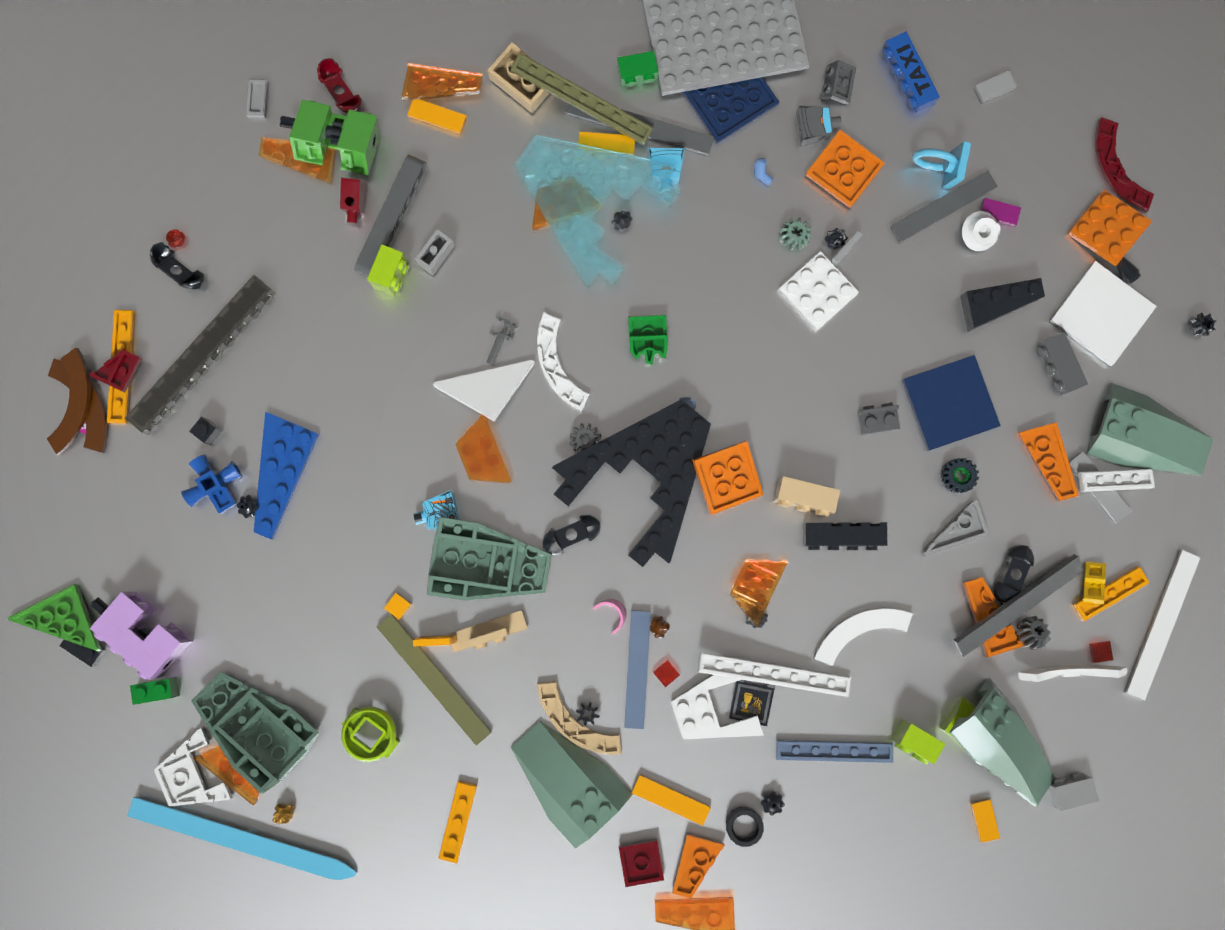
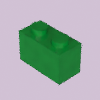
M654 51L617 57V68L621 86L631 87L637 83H652L658 79V68Z
M177 677L130 685L132 705L179 696Z

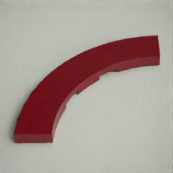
M1101 117L1098 120L1095 134L1096 157L1101 172L1109 186L1121 199L1146 213L1149 211L1154 193L1145 190L1134 181L1132 182L1125 174L1126 171L1117 157L1115 148L1119 123Z

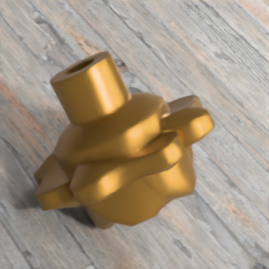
M281 804L276 805V812L273 814L274 818L272 821L278 825L288 823L293 817L294 806L289 804L284 807Z

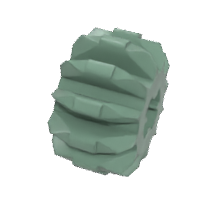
M790 218L789 222L785 221L783 223L784 228L780 229V233L783 234L780 240H786L784 243L785 247L791 244V250L795 248V245L799 250L802 249V245L807 246L808 240L812 238V235L809 234L812 228L806 227L807 221H804L803 224L800 223L801 218H798L796 222L793 218ZM793 231H795V233H799V236L797 237L796 234H792Z

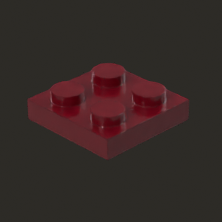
M657 839L619 846L625 887L664 880Z

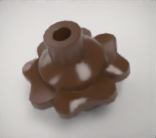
M654 616V620L651 621L650 631L654 634L655 638H664V634L670 629V624L663 620V616Z

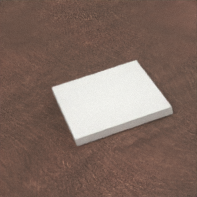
M1095 261L1050 319V322L1111 367L1157 306Z

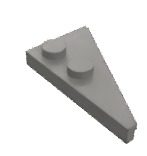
M978 500L972 501L923 550L924 556L989 535Z

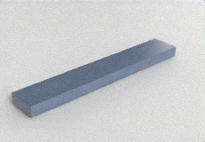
M631 611L624 728L644 729L651 612Z
M776 739V760L893 763V743Z

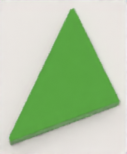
M73 584L7 617L9 621L99 652L102 651L98 639L90 629L93 624L77 584Z

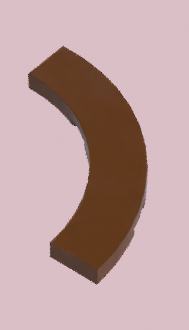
M74 348L61 358L69 380V402L60 425L47 438L56 455L63 453L77 438L76 435L80 428L84 426L90 407L91 383L88 380L86 362L79 348Z
M54 358L48 376L60 381L69 388L66 369L62 361ZM92 383L90 407L86 418V437L83 447L104 453L108 436L107 414L101 396Z

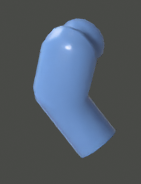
M759 158L754 163V174L759 180L769 186L774 178L766 173V159Z

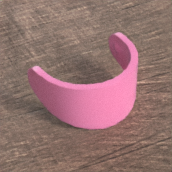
M606 599L598 603L593 609L603 604H609L618 610L621 621L618 628L611 632L614 634L624 625L627 612L620 601Z

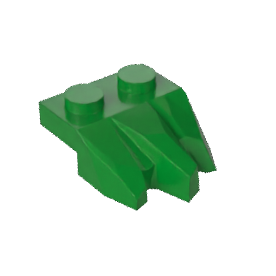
M666 315L628 316L630 352L634 358L638 359L641 354H644L646 363L650 365L653 364L656 353L661 358H666L668 350Z

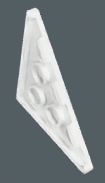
M528 360L433 383V386L490 420L495 421L535 363L533 360Z

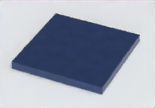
M763 77L682 92L711 136H714L717 144L780 103Z
M975 355L902 379L927 451L1001 426Z

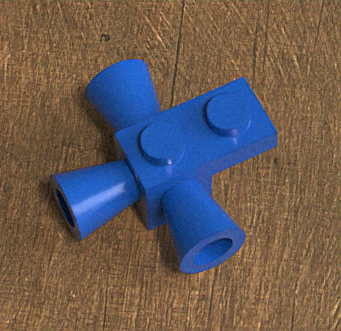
M206 454L189 462L192 469L200 476L195 479L197 486L181 491L184 500L190 507L197 504L203 497L210 498L219 514L237 505L225 484L243 477L240 469L233 461L220 472L211 470Z

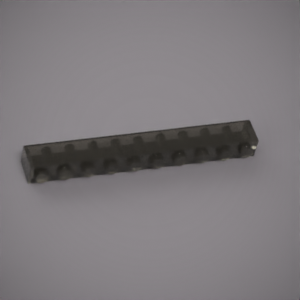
M253 275L127 414L125 419L141 433L149 435L155 432L160 421L166 419L171 414V409L183 401L187 391L192 390L197 385V380L209 372L210 366L214 361L220 360L223 356V351L235 343V338L240 333L247 330L250 321L256 319L261 314V309L273 301L276 293L256 275Z

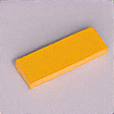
M414 97L407 113L410 118L460 135L467 116Z
M579 132L578 152L634 156L635 141L626 135Z

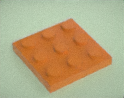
M839 130L805 175L848 208H851L885 162L842 130Z
M1103 190L1068 235L1114 266H1117L1149 227L1152 220L1106 190Z
M745 440L692 460L708 512L711 515L764 495L748 442Z

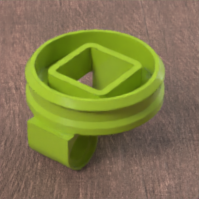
M355 707L342 723L341 739L343 746L350 756L359 761L372 762L382 757L388 758L400 742V739L396 736V726L392 717L386 711L377 707H364L361 709ZM366 721L383 732L372 748L355 736Z

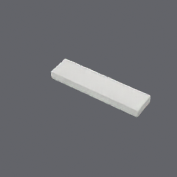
M1152 469L1078 473L1081 492L1155 488Z

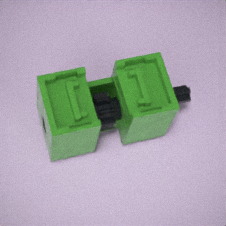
M302 100L296 118L280 117V127L292 129L289 139L295 160L323 165L328 148L340 151L341 170L369 175L380 141L378 118L376 115L349 110L347 116L332 113L330 105Z

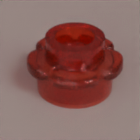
M174 229L167 233L166 241L170 247H181L184 244L185 235L183 232Z

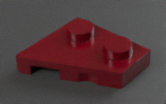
M122 349L115 354L114 358L107 360L103 363L104 366L97 371L91 372L89 376L125 393L142 358Z

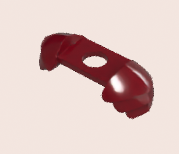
M323 59L318 64V79L325 85L337 103V108L346 113L349 110L358 111L362 102L360 95L352 94L340 76L343 70L334 59ZM335 86H342L344 93L336 94L333 88Z

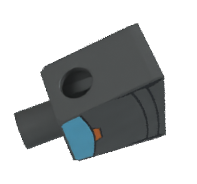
M800 105L796 111L800 147L827 140L832 135V128H841L842 126L841 116L831 117L829 107Z

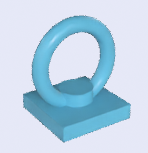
M964 141L950 152L939 149H921L913 153L912 160L922 168L944 171L942 188L949 190L964 180L971 143ZM921 157H938L945 159L944 163H934L926 161Z

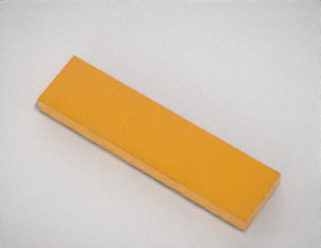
M1136 566L1105 585L1104 604L1083 602L1082 598L1072 605L1081 620L1086 621L1150 582L1141 567Z
M640 774L632 790V794L702 826L711 809L710 806Z
M458 780L438 859L458 863L477 785Z

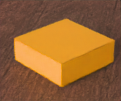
M395 593L384 609L400 620L412 604L398 593Z

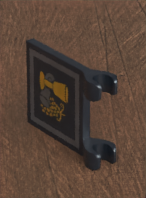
M745 680L736 681L729 719L740 721L758 715L760 724L767 726L776 685L767 684V686L744 682Z

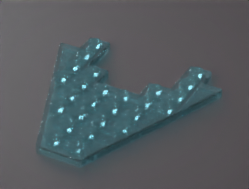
M539 135L534 137L514 165L587 288L590 287L598 274L614 285L625 271L624 267L596 248V245L606 231L591 220L610 194L615 192L629 202L640 187L669 208H671L681 194L679 189L667 182L676 169L674 164Z

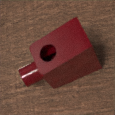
M341 178L340 210L346 212V223L357 224L358 213L364 214L367 184L360 179Z

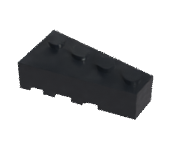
M1037 278L970 290L963 293L960 298L967 332L1045 297L1042 279Z
M850 522L803 523V546H808V550H820V546H827V550H839V547H847V550H858V547H866V550H878V547L888 546L887 522L876 524L870 522L856 524Z

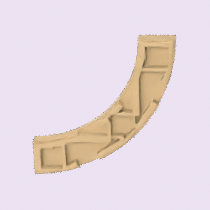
M557 681L537 683L541 704L551 723L564 737L581 748L596 753L621 754L620 734L601 733L582 725L564 706L558 692Z

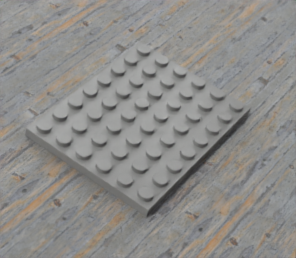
M642 0L652 51L655 53L662 96L809 68V61L794 0Z

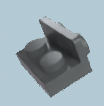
M840 60L828 64L825 70L826 76L822 87L821 99L823 101L833 99L845 105L849 104L856 67Z
M893 402L881 404L882 407L874 408V405L862 407L863 410L858 412L861 435L899 430L900 423L897 412L899 405L893 406Z

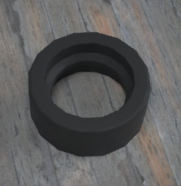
M738 807L728 815L726 831L730 840L736 845L750 847L761 839L764 825L761 817L754 809ZM741 815L752 817L756 823L755 833L749 838H740L733 830L734 821Z

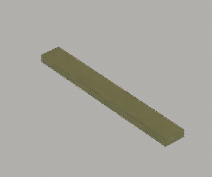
M521 53L518 54L510 70L643 146L653 129L648 124Z
M392 614L377 626V629L476 746L492 733L420 646L413 647L414 639Z

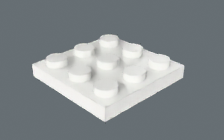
M821 251L778 289L816 331L859 293Z

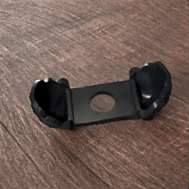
M163 242L156 243L151 247L150 258L156 268H159L183 288L200 289L204 277L202 272L199 270L192 272L173 257L175 252L170 250L169 246L164 245ZM173 267H178L182 272L180 274H173L170 270Z
M592 515L579 516V521L555 531L551 528L543 537V548L548 553L557 555L563 554L564 548L588 538L589 541H592L600 533V522ZM574 529L577 532V537L574 540H568L566 538L567 530Z
M1026 545L1014 546L1008 553V556L1012 558L1002 583L996 582L994 596L1002 603H1006L1021 592L1030 566L1034 565L1033 552ZM1015 568L1019 569L1022 573L1021 578L1018 580L1013 579L1011 576V572Z

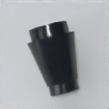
M1125 257L1116 266L1123 282H1126L1128 285L1141 277L1140 270Z

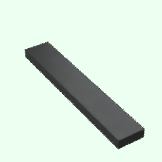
M986 171L893 224L891 229L901 243L998 186L989 171Z

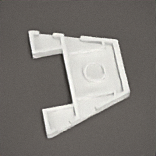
M204 728L198 729L175 752L154 769L169 806L225 801L233 798L227 782L207 790L196 765L192 751L210 744Z

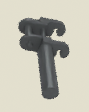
M496 316V319L504 322L505 325L500 333H494L491 330L489 332L497 337L486 362L490 365H493L503 343V338L506 337L508 341L510 339L513 340L514 338L511 337L513 331L518 329L515 323L512 325L509 320ZM507 326L511 327L508 335L504 334Z

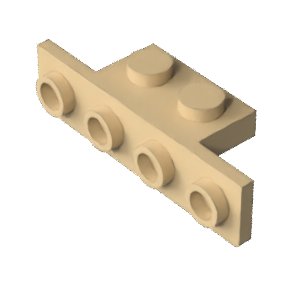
M518 611L450 633L449 635L457 636V643L451 644L453 652L474 646L477 650L486 647V642L494 640L496 644L505 641V636L528 629L523 612Z

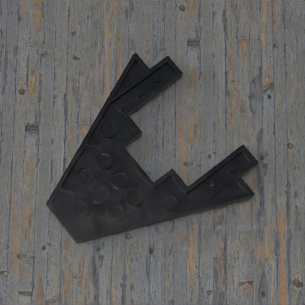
M680 399L553 465L552 469L565 478L553 495L569 507L605 462L621 474L633 459L661 482L659 487L650 496V499L664 511L632 548L628 556L642 567L645 566L654 553L658 554L667 563H670L696 477V470L692 460L702 456L711 423Z

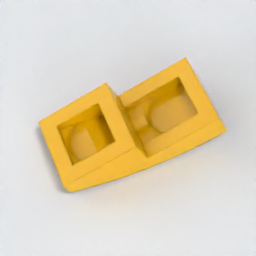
M1086 562L1083 602L1104 604L1106 563Z

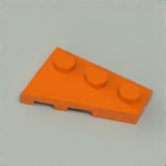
M686 834L672 894L692 898L725 844Z

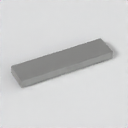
M1080 452L1069 461L1071 470L1078 479V473L1099 471L1084 452ZM1115 490L1090 492L1115 523H1119L1132 512Z

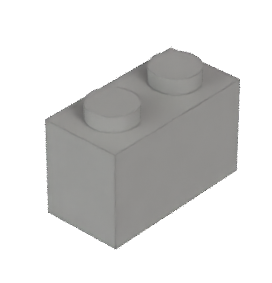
M437 229L414 260L418 266L434 275L455 247V244L451 238Z
M1084 773L1074 774L1073 778L1067 780L1066 778L1055 779L1054 783L1049 787L1054 807L1061 811L1099 801L1093 778Z

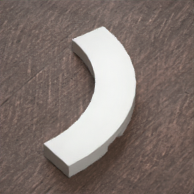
M543 312L537 338V351L542 371L557 395L573 408L582 412L590 394L577 387L567 377L557 355L556 340L561 319Z
M872 609L852 615L835 626L823 639L813 659L833 666L836 657L843 647L853 638L864 632L880 628H893L907 632L913 613L896 609Z
M1107 665L1048 666L1018 672L1020 680L1032 682L1051 679L1058 675L1062 677L1087 675L1120 678L1127 674V667Z

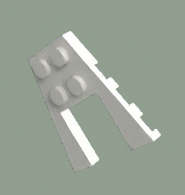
M712 675L671 701L683 739L764 735L758 715L720 727L709 690L741 679Z

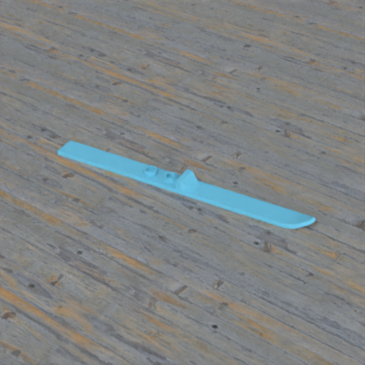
M133 797L127 817L328 879L342 880L354 877L357 874L354 869L336 858L255 834L252 830L238 829L138 797Z

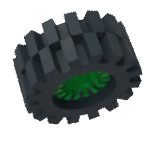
M967 458L951 460L942 469L943 474H941V478L944 480L942 483L946 484L945 488L950 489L953 493L968 492L977 485L976 481L979 480L977 476L979 470H976V464H972L971 460H966ZM958 470L964 475L962 481H959V478L955 476Z

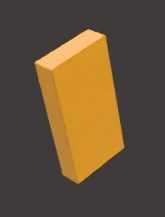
M420 636L414 638L413 647L451 645L457 643V636Z
M991 799L970 803L979 842L983 843L1000 839Z

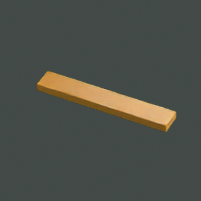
M114 310L111 359L122 349L133 354L134 310ZM131 382L125 393L109 386L107 423L128 424Z

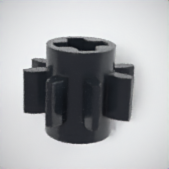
M1203 313L1197 314V318L1190 320L1192 322L1190 329L1195 332V336L1202 333L1203 337L1209 335V332L1216 330L1214 328L1216 320H1213L1211 314L1204 316Z
M591 701L586 706L584 703H581V710L576 709V712L580 714L577 721L582 719L584 726L587 725V722H591L594 725V717H600V715L595 714L598 706L593 708ZM585 709L588 711L592 710L591 718L583 716Z

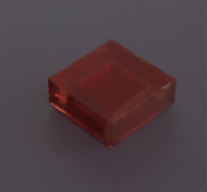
M1110 641L1089 643L1092 663L1114 660Z
M668 660L653 671L665 688L680 676Z

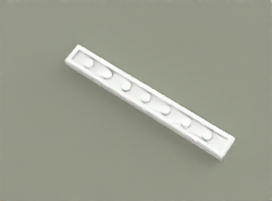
M1184 550L1179 551L1124 691L1125 693L1142 700L1146 699L1201 557Z
M702 652L699 656L697 670L699 673L849 697L851 677Z

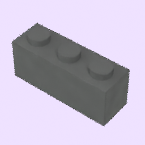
M1065 332L1038 343V352L1044 358L1047 364V372L1052 375L1054 387L1060 395L1088 385Z

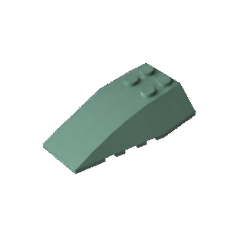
M1113 383L1109 384L1104 401L1108 402V406L1099 433L1092 436L1086 454L1121 467L1202 475L1213 442L1211 437L1149 396Z
M439 517L428 572L427 595L467 601L545 593L551 554L479 523Z
M219 672L191 700L231 766L261 794L278 784L308 753L319 735V732L291 707L260 693L258 690L222 672Z
M989 678L978 691L983 698L971 715L959 718L949 733L974 762L986 767L989 773L998 776L1005 785L1013 787L1017 794L1032 805L1038 806L1054 781L1055 776L1041 748L1031 735L1014 705Z
M541 721L536 723L511 747L547 817L574 848H577L598 832L620 811L633 795L606 764L597 760Z

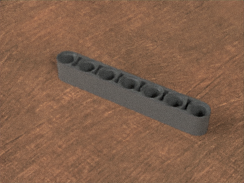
M409 154L406 156L356 261L355 272L368 277L381 244L387 247L390 246L425 172L427 162Z

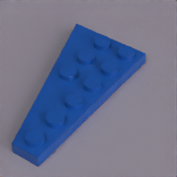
M265 412L257 490L258 502L256 505L259 506V509L255 512L254 533L273 540L319 434Z

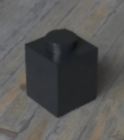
M201 416L189 432L203 443L212 445L223 430L209 419Z

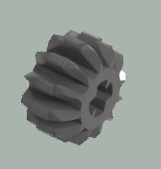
M581 423L580 431L577 427L573 428L577 435L570 434L571 438L576 439L570 441V445L577 444L573 448L574 452L579 448L582 451L599 442L595 440L601 438V434H595L598 430L597 427L591 431L590 423H588L587 429H584V424ZM584 435H588V438L591 440L590 442L587 441V444H583L582 439H580L582 436L584 438Z
M1037 616L1026 617L1017 626L1019 630L1016 634L1021 637L1019 641H1023L1024 647H1030L1031 650L1041 649L1051 640L1049 637L1051 631L1047 629L1049 624H1044L1043 619H1038Z

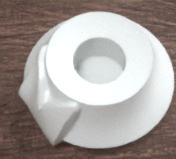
M985 211L972 213L965 220L962 227V237L965 244L974 251L989 249L999 240L1000 222H997L993 215Z

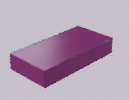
M984 198L980 211L990 213L997 222L1015 227L1018 223L1021 207Z

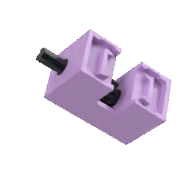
M136 591L121 592L110 605H107L99 597L91 602L90 606L101 615L90 627L94 632L93 635L98 640L105 641L109 645V650L115 654H120L123 657L124 663L130 667H135L138 670V675L145 680L163 677L193 642L172 622L167 627L158 624L151 633L142 628L157 609Z

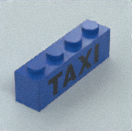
M907 31L886 40L882 50L883 55L889 60L891 71L899 80L900 89L907 95L910 108H913L915 113L936 104L940 96Z

